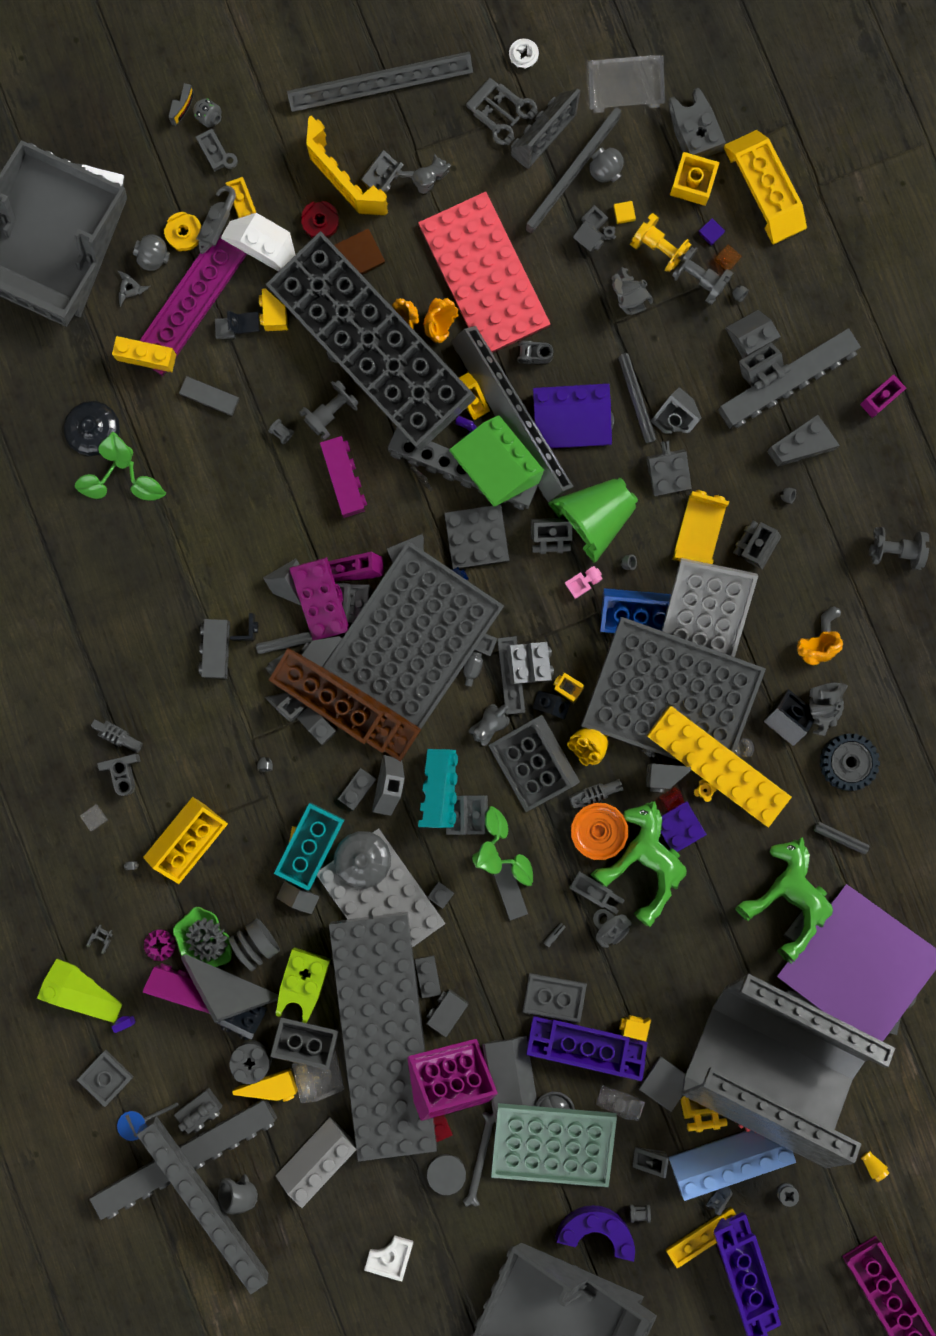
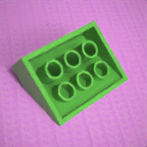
M499 415L482 423L450 448V453L494 507L539 484L544 469Z

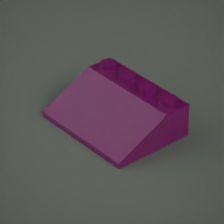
M477 1039L407 1057L414 1104L421 1121L487 1103L498 1094Z

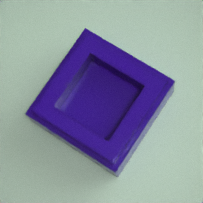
M712 218L699 230L698 234L712 246L725 233V230Z

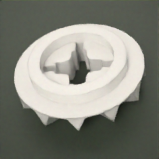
M519 39L511 45L509 57L511 63H514L517 68L522 67L526 69L530 66L533 67L534 63L538 60L539 50L533 41ZM527 48V56L521 59L520 53H523Z

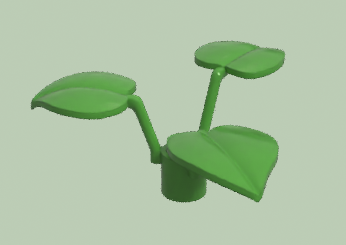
M111 432L100 443L98 448L99 453L105 459L114 461L104 478L99 481L95 475L88 474L81 476L75 483V488L80 493L90 498L99 499L107 493V487L103 484L117 465V467L122 469L129 466L131 482L133 483L130 490L136 497L143 500H157L166 495L161 485L151 477L140 476L135 480L134 462L131 461L133 450L114 432Z
M489 806L485 815V824L490 834L495 836V838L491 842L483 843L479 852L473 854L472 859L475 867L491 874H498L501 871L502 864L511 863L513 865L511 870L514 877L523 885L531 886L533 883V871L529 860L525 856L516 855L514 860H501L498 856L499 853L496 851L494 844L499 840V837L502 839L507 837L508 824L498 809Z

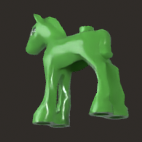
M655 801L624 811L623 815L627 822L640 825L641 831L639 835L629 844L622 857L614 865L608 868L596 869L590 874L597 882L607 887L636 860L657 872L658 891L655 899L649 906L640 908L634 913L642 923L649 927L652 926L655 919L661 914L664 905L672 896L670 889H678L680 881L686 876L687 872L686 867L678 859L680 854L673 848L670 850L666 849L659 842L662 816L660 811L657 810Z
M803 837L798 841L794 840L771 846V855L788 863L786 870L775 880L772 887L763 897L758 900L743 901L735 908L745 920L749 921L752 917L766 909L774 900L784 896L789 903L803 910L804 927L801 935L795 942L784 944L777 950L790 964L795 962L799 954L805 950L811 938L816 934V925L824 927L826 919L833 913L832 905L825 898L827 895L826 891L820 886L815 888L805 878L809 867L810 854L807 847L804 846Z

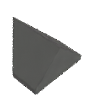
M295 558L263 577L273 594L301 605L289 569L292 566L300 565Z
M287 692L265 697L277 711L292 723L307 707Z

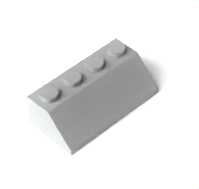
M329 1117L276 1174V1177L287 1195L303 1208L357 1150L356 1141Z

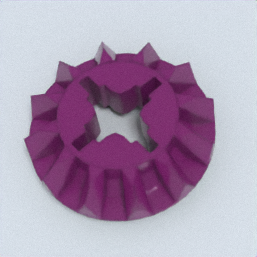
M155 930L149 933L144 940V950L147 956L154 961L168 959L175 950V940L165 930ZM157 940H160V943H167V945L161 948V954L158 948H152V946L157 944Z

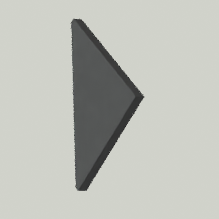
M185 954L181 957L215 1023L278 1000L279 995L189 955Z

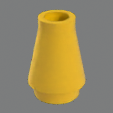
M871 1151L861 1156L872 1179L879 1182L889 1174L888 1167L875 1157Z

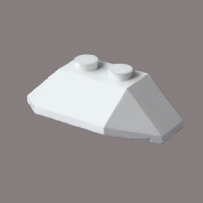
M258 213L230 221L221 237L224 241L278 272L295 256L290 232Z

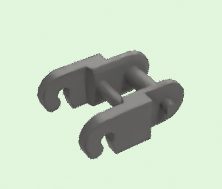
M99 925L95 928L96 932L91 934L86 946L90 947L91 942L96 938L104 942L105 945L101 954H105V950L111 942L109 938L113 936V930L108 932L101 928L102 925ZM99 932L107 935L106 939L99 937Z

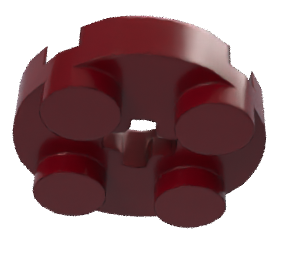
M326 201L311 202L304 208L301 222L308 236L314 238L321 231L329 238L337 231L339 218L333 205ZM324 217V223L317 224L316 218Z

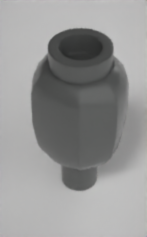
M473 651L463 668V673L466 677L464 685L472 687L473 680L479 676L483 665L482 653Z

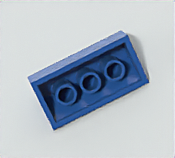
M604 588L600 632L615 633L620 617L661 631L671 594Z

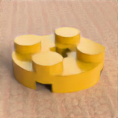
M178 212L167 220L164 234L168 243L177 251H189L199 244L196 238L202 226L196 216L186 212ZM183 227L185 230H189L184 236L179 235Z

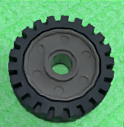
M857 734L839 735L831 739L822 750L823 753L820 755L821 772L825 779L838 789L846 791L859 790L871 784V781L876 778L875 775L879 772L878 766H880V761H878L879 753L876 752L877 749L872 745V742ZM848 757L853 759L852 767H848L846 764Z

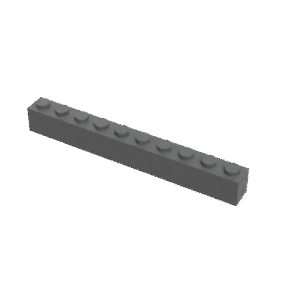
M474 326L461 331L451 343L463 361L464 366L477 381L495 417L499 415L544 469L540 483L537 484L543 496L548 502L561 497L573 488L563 468L477 327Z
M261 1099L178 1147L193 1168L197 1170L205 1165L204 1161L210 1158L215 1160L223 1154L222 1151L229 1148V1150H232L239 1146L241 1140L246 1138L248 1141L257 1135L256 1132L262 1128L266 1131L273 1127V1122H275L277 1116L269 1101ZM153 1160L93 1194L90 1201L100 1220L106 1217L109 1220L116 1216L121 1208L124 1207L126 1210L135 1205L137 1199L142 1197L144 1200L153 1194V1190L158 1187L162 1190L171 1183L156 1161Z
M154 1116L141 1125L137 1132L138 1138L249 1293L252 1294L266 1285L268 1282V1271L228 1215L221 1210L216 1198L159 1118Z

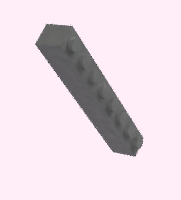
M848 328L789 364L788 366L791 371L787 372L783 378H777L770 382V385L766 388L762 387L759 390L755 386L749 388L720 406L718 412L729 429L733 427L737 429L746 423L745 420L749 417L754 419L762 414V409L766 407L770 409L777 405V400L783 397L785 400L794 394L793 391L799 388L802 390L810 384L809 381L813 378L816 380L820 379L826 374V370L831 368L833 371L842 365L841 361L844 359L848 361L858 355L856 352L861 346Z

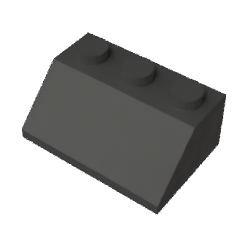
M281 1018L271 1057L329 1071L337 1043L338 1031Z

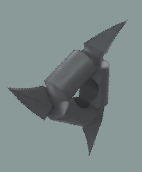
M118 271L123 279L119 292L120 307L125 297L128 298L141 294L150 286H140L133 278H130V275ZM128 285L133 286L131 290H127Z

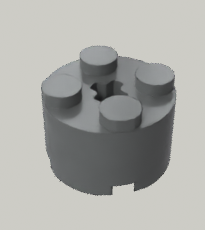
M250 1040L242 1043L230 1058V1070L235 1080L244 1084H254L262 1080L270 1069L272 1063L271 1053L259 1041ZM249 1058H251L252 1062L255 1061L253 1066H250V1063H247Z

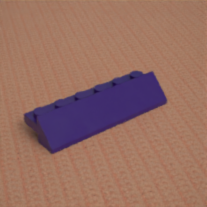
M533 1016L526 1055L642 1081L648 1042Z
M743 1212L726 1220L721 1218L713 1233L746 1335L768 1336L767 1332L781 1326V1322L777 1313L779 1307L756 1235L751 1232L747 1216Z

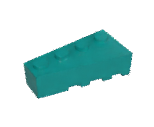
M427 750L425 775L428 776V780L423 784V792L426 796L424 803H421L420 811H423V820H419L418 827H454L456 822L454 804L457 801L455 793L457 774L455 770L458 764L456 750Z

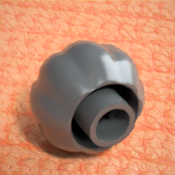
M602 147L591 156L593 161L589 166L590 173L596 181L608 182L611 180L614 183L622 176L620 172L624 166V159L617 149L609 147L605 150Z
M150 234L144 236L141 241H136L133 255L137 256L136 262L141 268L155 271L163 263H168L170 253L167 252L166 243L161 237Z

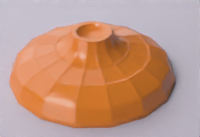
M593 803L583 807L575 815L571 825V837L575 847L584 856L593 860H606L616 856L624 848L628 838V825L624 815L616 807L606 803Z

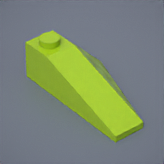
M60 959L55 960L44 979L37 999L113 1023L116 1022L122 1007L121 1002L105 989L103 990L93 979L81 972L76 965Z

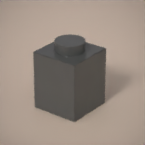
M584 222L573 236L575 240L590 252L598 251L603 245V238L605 237L589 222Z

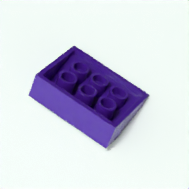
M610 383L533 388L535 424L550 449L612 445Z

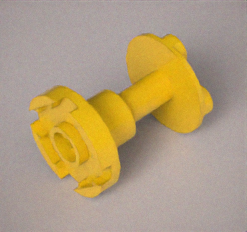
M652 213L648 217L649 222H644L630 245L638 249L644 243L653 250L658 248L671 258L664 270L671 272L681 261L679 256L681 257L683 253L685 254L692 244L687 239L677 249L665 240V234L655 227L659 217Z

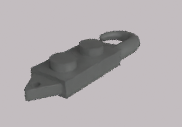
M223 186L217 191L216 196H219L224 191H228L226 202H219L211 206L196 238L199 241V251L201 254H204L212 246H216L229 218L230 209L236 197L235 190L230 186Z

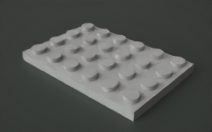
M681 558L661 631L735 657L758 574Z
M377 829L373 834L382 838L388 845L391 854V867L386 877L378 885L366 889L354 888L346 884L338 876L334 860L319 870L317 877L347 919L408 912L412 947H414L446 923L381 830Z

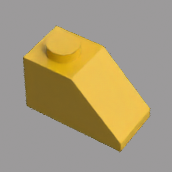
M468 372L459 377L476 397L466 408L472 419L476 420L490 411L473 376Z

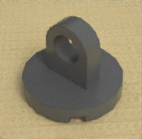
M600 909L596 911L593 917V922L599 929L596 941L601 947L608 948L610 947L608 944L612 943L614 945L619 943L630 930L628 926L631 925V922L626 915L614 916L610 911ZM606 914L607 921L601 924L600 918Z

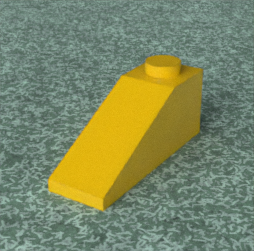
M291 1068L266 1076L257 1083L235 1087L232 1092L236 1096L275 1101L283 1099V1102L293 1099L298 1089Z

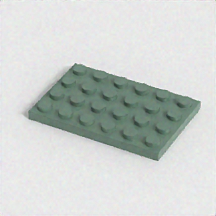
M498 1103L491 1178L609 1187L617 1114Z

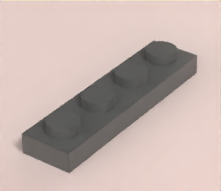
M517 636L498 638L504 702L509 706L506 715L525 713L522 683L511 684L507 646L518 645Z

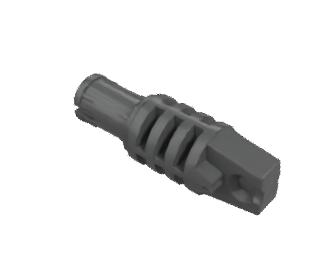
M94 719L91 724L92 728L99 731V737L118 747L125 746L138 753L143 745L142 742L129 736L127 731L108 721H105L103 724Z
M620 779L604 785L603 783H598L569 796L572 807L588 806L605 800L610 794L623 791Z

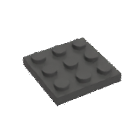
M501 505L444 513L453 570L509 562Z

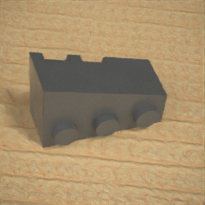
M817 415L771 446L767 452L778 467L822 453L835 451L840 445Z

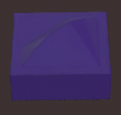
M123 1016L111 1027L113 1032L117 1033L134 1025L136 1021L134 1016Z

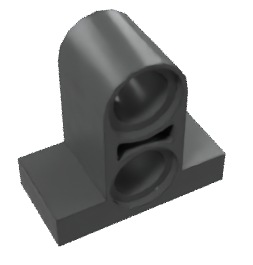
M139 754L97 763L99 771L110 770L114 790L118 795L126 796L134 792L135 782L131 764L141 762ZM119 763H122L125 767L121 774L116 770ZM123 782H127L129 785L127 792L121 790Z

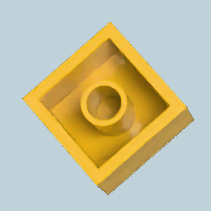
M683 152L670 196L706 206L720 162Z

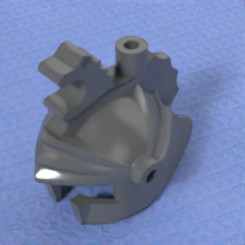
M622 267L611 278L613 280L612 286L618 296V305L627 315L645 311L646 307L643 302L648 300L650 304L653 303V298L646 289L647 282L645 280H634L633 276L627 274L629 270Z
M828 683L811 688L809 707L811 715L815 719L813 723L818 724V729L813 731L814 734L825 736L829 728L828 726L837 725V720H839L844 709L842 697L848 685Z

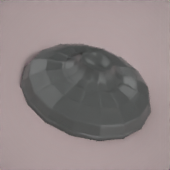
M358 831L347 835L339 843L334 855V866L338 876L346 884L354 888L367 889L378 885L386 877L391 867V854L388 845L380 836L371 832Z

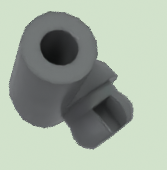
M830 607L821 615V632L831 631V621L841 615L839 608Z

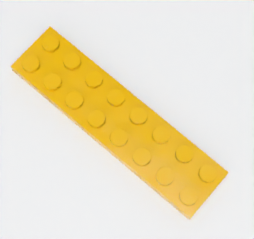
M671 705L668 706L646 735L684 765L691 767L692 771L768 828L792 798Z

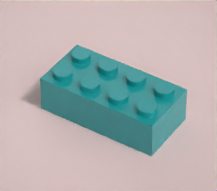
M310 802L274 874L309 891L345 819Z

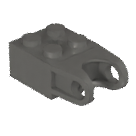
M695 88L692 92L693 106L684 107L675 97L669 98V110L674 132L682 152L706 158L722 152L726 141L707 99L699 88Z

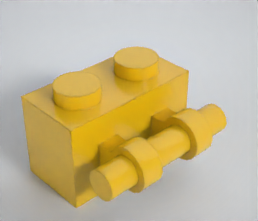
M685 1096L681 1098L684 1119L694 1118V1123L687 1124L688 1132H703L704 1129L711 1128L718 1130L720 1127L727 1126V1119H719L718 1113ZM709 1115H711V1120H709V1121H702V1120H701V1117H702V1116H709Z

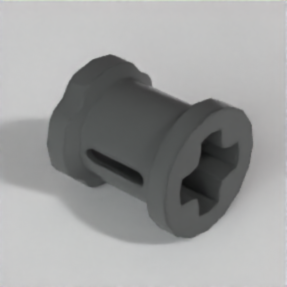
M277 419L268 430L270 434L277 436L282 444H285L294 433L292 429H287L280 419Z
M630 1205V1223H634V1221L651 1222L650 1205H646V1207Z

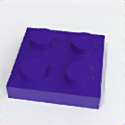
M687 801L662 815L660 833L669 849L673 848L678 852L707 835Z

